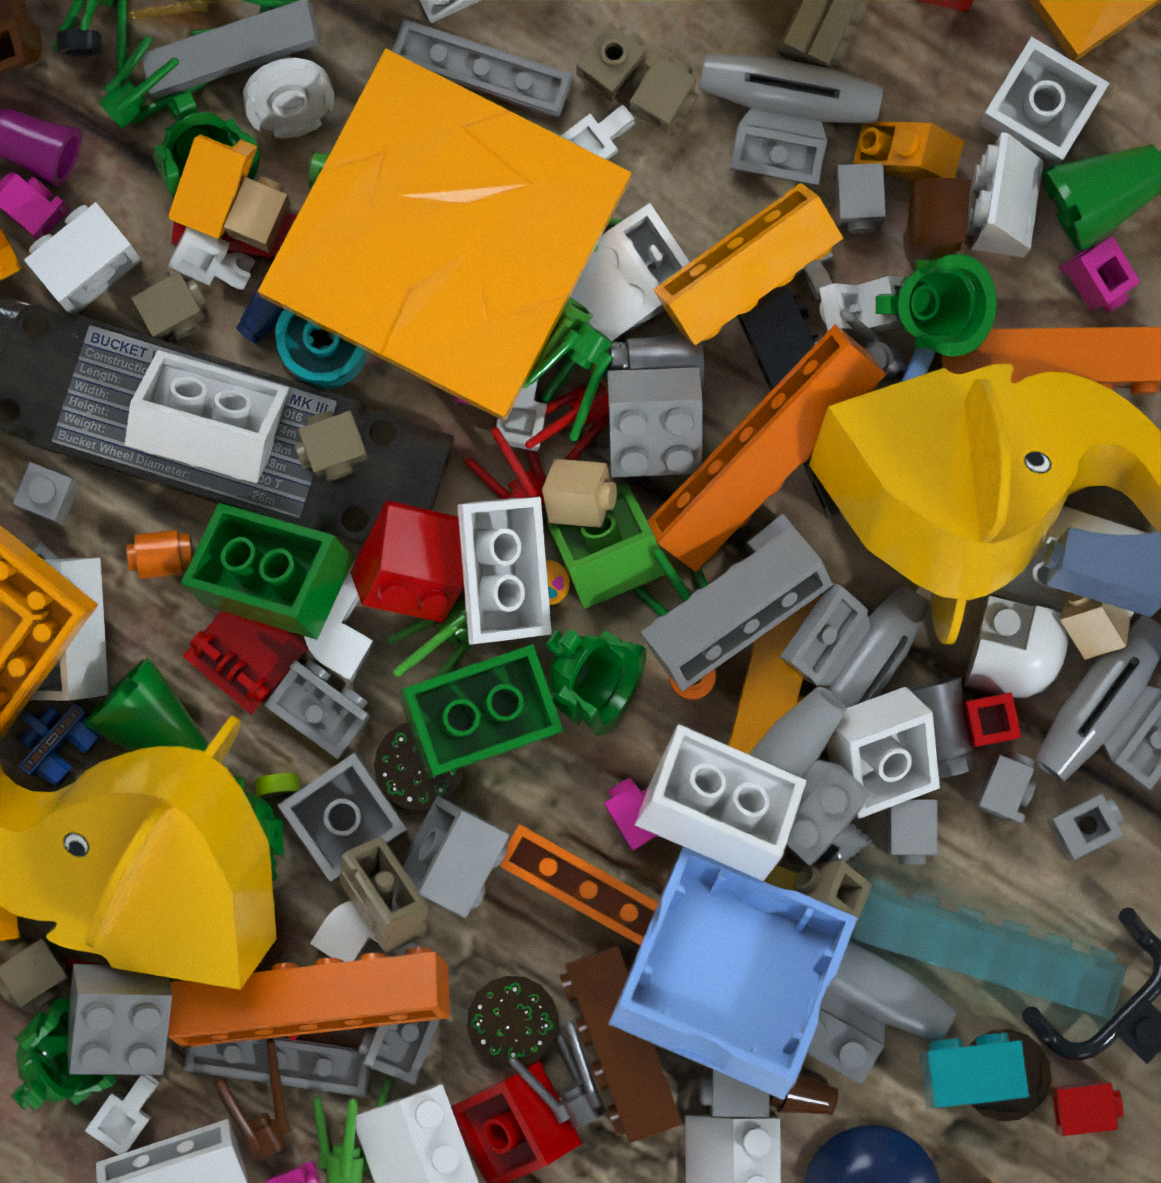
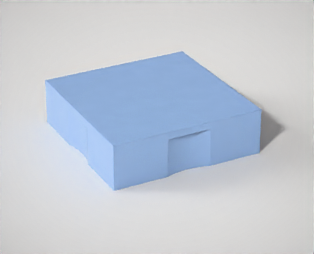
M683 846L669 875L609 1024L759 1090L784 1099L796 1082L818 1024L819 1008L823 995L837 974L857 917L800 892L768 884Z

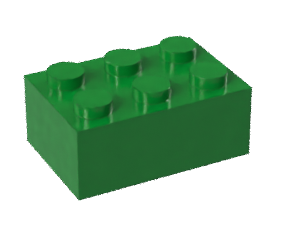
M218 503L180 584L203 606L318 640L354 561V557L334 535Z
M533 644L405 687L397 693L427 780L564 732Z

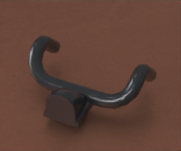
M1127 907L1121 910L1118 916L1119 921L1132 938L1152 957L1154 963L1153 972L1148 981L1093 1037L1082 1042H1071L1065 1039L1048 1022L1038 1008L1028 1007L1022 1014L1024 1022L1052 1052L1067 1060L1082 1061L1096 1057L1109 1048L1118 1037L1145 1064H1148L1161 1051V1013L1151 1004L1161 994V940L1144 924L1132 908Z

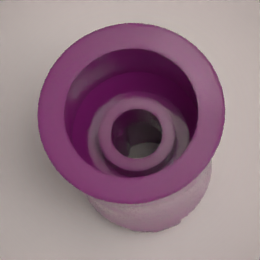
M0 107V158L13 162L38 175L55 187H60L71 174L78 158L82 142L81 130L76 127L56 124L29 116L12 108L6 110Z

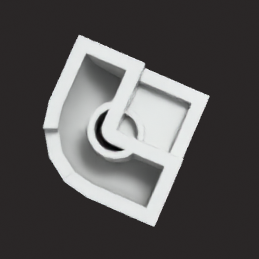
M989 595L986 600L977 641L974 642L964 686L997 695L1012 692L1013 698H1027L1044 692L1057 680L1064 665L1070 635L1060 621L1061 612L1038 605L1033 607Z

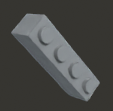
M792 526L782 534L771 538L762 548L742 562L731 566L725 574L708 586L695 591L688 600L668 614L658 617L641 633L654 657L683 692L831 588L833 584L822 560Z

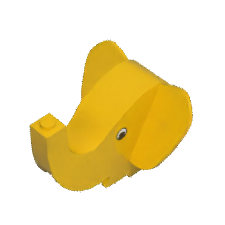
M1011 364L985 366L964 374H954L946 368H942L828 406L809 466L863 545L909 580L931 591L932 618L935 634L942 644H954L962 623L966 601L991 594L1010 583L1023 572L1046 544L1069 495L1086 487L1107 486L1119 490L1134 502L1157 532L1161 531V430L1132 403L1115 391L1093 380L1071 373L1047 371L1026 377L1017 383H1012L1011 376L1014 367Z
M231 715L205 752L186 747L171 746L138 749L96 764L86 770L74 783L56 792L30 791L18 786L4 773L0 764V906L16 916L38 921L56 922L57 925L47 934L49 941L68 949L100 954L108 960L111 968L240 990L277 939L269 842L244 791L228 769L222 765L239 732L241 719Z

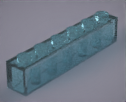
M871 877V889L850 939L1112 1020L1128 967L1115 963L1118 954L1091 946L1089 954L1071 949L1074 940L1047 932L1045 940H1041L1027 935L1029 926L1007 919L1002 920L1001 927L983 921L985 912L959 905L957 913L939 908L940 898L915 891L913 899L895 894L897 885Z

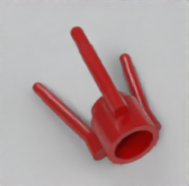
M601 383L595 394L584 427L590 423L593 425L564 460H577L596 436L609 426L608 391ZM581 384L570 393L546 403L545 414L570 404L571 411L527 440L525 443L527 449H531L575 420L587 387Z
M496 426L492 427L491 434L517 477L507 484L512 492L509 493L473 458L467 457L465 464L501 499L541 497L542 506L545 504L542 488L547 477L543 472L536 451L524 449L533 473L531 470L525 472L500 429Z

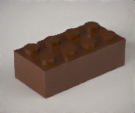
M616 944L566 962L567 973L560 975V979L568 1002L571 1003L578 1000L583 1013L582 1017L576 1018V1024L584 1046L588 1047L594 1044L599 1060L591 1062V1066L600 1091L610 1089L615 1104L607 1106V1110L616 1135L619 1136L626 1133L630 1144L682 1125L654 1044L609 1024L628 977L618 945Z

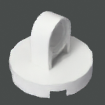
M290 55L269 61L268 64L260 67L249 77L243 90L244 108L250 123L258 131H261L260 127L265 130L273 131L276 138L300 137L322 125L320 118L327 113L328 109L332 112L334 108V90L325 69L313 61L290 58Z

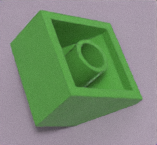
M627 482L616 486L617 497L613 510L607 511L601 528L549 523L548 516L544 517L584 609L605 602L614 596L666 575L653 554V550L659 548L655 536Z

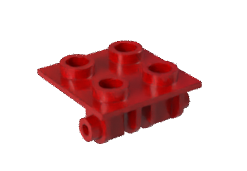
M221 611L203 632L199 631L189 643L191 647L184 653L183 657L252 715L288 674L293 661L296 660L298 662L309 648L306 641L296 633Z

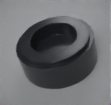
M68 29L56 33V51L61 55L69 57L98 55L102 51V35L94 30Z

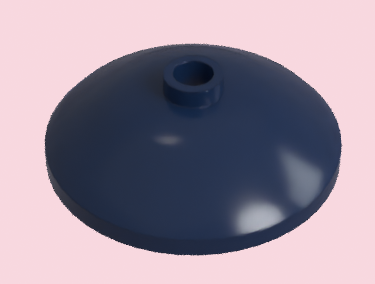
M862 1125L844 1130L826 1141L812 1158L805 1174L804 1183H940V1180L929 1155L911 1137L886 1126Z

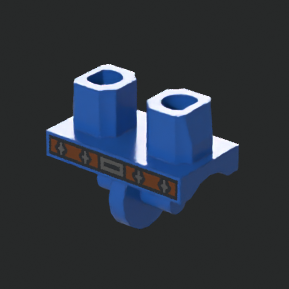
M74 704L52 729L49 726L60 715L53 706L50 705L40 717L28 710L22 718L31 727L20 740L31 748L41 735L44 738L19 766L29 775H39L51 784L60 786L74 770L58 754L61 748L70 741L87 755L103 737L93 732L84 723L90 713L81 705Z

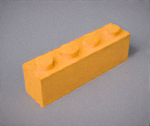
M799 183L659 284L653 291L677 329L693 345H697L701 341L709 340L717 335L722 326L738 314H743L753 309L759 299L774 288L789 283L794 278L796 272L810 262L825 257L832 250V247L844 238L820 197L804 184Z
M820 595L753 642L728 743L729 747L749 754L773 724L805 698L799 696L803 677L782 660L780 656L820 599Z

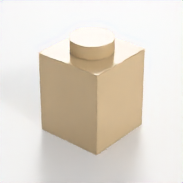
M262 176L259 177L257 182L245 177L223 226L227 235L270 253L291 206L288 195L283 193L284 186Z
M554 459L542 488L548 521L555 524L601 528L607 511L613 510L617 497L616 484L610 482L607 463Z
M1065 591L1060 621L1085 660L1127 646L1130 617L1125 609Z

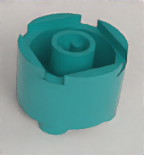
M283 309L278 318L275 333L279 356L290 374L301 383L317 389H337L354 379L364 367L369 352L332 333L329 336L333 343L329 347L323 345L320 349H316L317 345L313 337L316 334L323 337L327 333L326 330Z

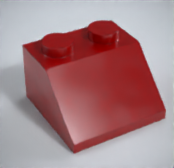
M386 500L350 571L362 606L444 623L463 588L464 582L459 517Z
M540 1061L526 1067L560 1103L561 1101ZM517 1072L451 1106L459 1131L486 1183H509L548 1166L583 1144L569 1120L559 1124L552 1110Z

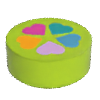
M297 773L271 774L258 777L255 780L256 796L264 799L292 796L302 789L301 779Z

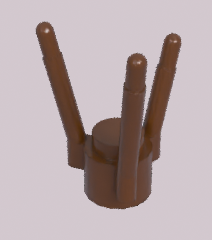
M273 1039L266 1041L275 1119H270L268 1113H262L247 1119L226 1082L220 1079L214 1084L222 1102L241 1131L252 1160L266 1158L285 1148L286 1142L283 1134L291 1131L285 1115L278 1056Z

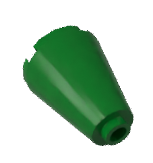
M1153 144L1053 165L1042 171V179L1049 200L1054 199L1059 211L1056 213L1057 219L1076 250L1080 249L1081 252L1092 247L1161 193V150L1158 151Z
M148 657L134 666L111 689V694L104 702L100 701L84 722L93 732L128 752L157 746L186 747L205 752L209 746L156 664Z

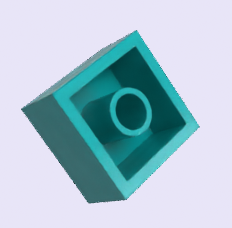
M1007 1032L975 1037L976 1046L963 1047L962 1038L929 1042L930 1051L919 1053L926 1109L1029 1097L1022 1041L1009 1042Z

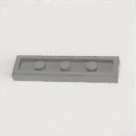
M299 0L145 52L142 61L146 79L171 58L175 57L179 60V64L149 90V94L154 99H158L320 45L313 6L309 0Z
M406 19L402 21L392 52L467 90L560 120L574 78V74Z
M286 1037L268 1038L275 1041L281 1085L361 1097L367 1096L371 1068L363 1066L366 1055L359 1053V1048L300 1039L291 1041ZM268 1039L187 1047L184 1071L271 1083L266 1041Z

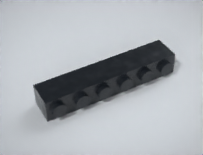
M788 284L774 288L759 299L753 309L737 315L770 392L820 340L818 334L810 336L804 320L809 318L806 305L799 293L792 295ZM810 457L802 464L828 519L841 513V511L809 466Z

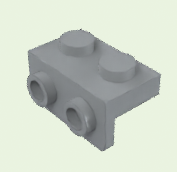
M309 659L304 666L294 660L290 665L291 670L264 706L339 760L370 719L371 715L363 710L368 702L347 686H345L341 693L326 683L331 674Z
M440 1019L378 1026L377 1029L367 1027L358 1050L359 1053L366 1055L363 1066L415 1085Z

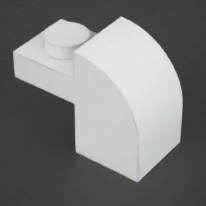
M887 276L859 285L834 283L820 287L822 300L820 302V315L823 322L827 325V330L829 331L836 324L850 337L862 336L840 317L842 310H847L850 314L854 315L874 333L902 327L898 314H876V295L898 294L903 277Z
M348 574L318 640L306 636L304 638L310 652L321 664L353 683L376 643L345 625L360 600L352 576Z
M350 900L335 908L327 916L310 944L332 958H339L344 962L358 959L370 938L376 942L377 940L375 939V933L370 931ZM413 941L392 952L398 956L405 955L407 949L419 947L420 944Z

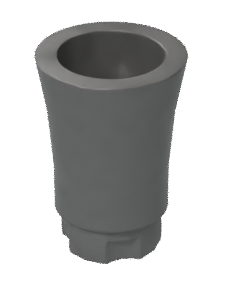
M682 333L649 338L625 339V343L613 342L607 353L614 357L607 366V371L699 367L701 391L703 389L704 354L702 341L697 345H693Z
M961 677L941 680L909 689L933 712L939 779L975 769L970 754L973 749L967 729Z

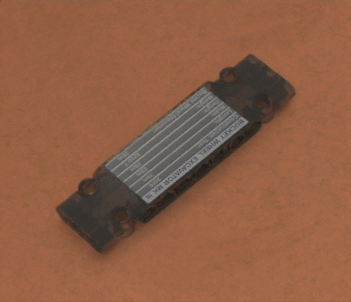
M0 295V411L9 403H17L20 407V416L14 423L5 425L0 422V432L6 436L18 437L27 440L26 443L35 447L214 503L226 504L331 534L351 543L365 544L386 500L433 511L455 435L397 418L389 412H377L368 409L365 404L335 393L74 313H69L66 316L50 311L42 305L28 304ZM36 318H46L49 323L47 332L42 337L30 338L27 333L30 322ZM158 350L289 388L271 454L258 483L236 479L226 474L191 466L181 461L157 454H149L143 450L125 446L130 402ZM326 411H332L333 416L351 411L369 460L352 465L353 472L332 481H327L325 475L317 478L313 473L312 467L303 470L294 444L302 441L298 429L307 426L306 419ZM389 424L396 429V437L389 445L380 446L371 440L372 432L378 425ZM353 510H362L369 517L366 528L357 533L346 530L344 527L346 515Z

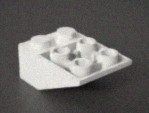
M1001 132L996 143L987 146L986 154L982 155L980 165H976L972 191L980 192L979 199H975L974 207L969 210L966 235L973 236L971 246L973 250L1024 258L1031 249L1044 161L1009 133Z
M650 203L602 235L597 244L598 250L593 252L570 296L592 313L593 317L589 324L612 342H617L665 310L653 289L690 263Z

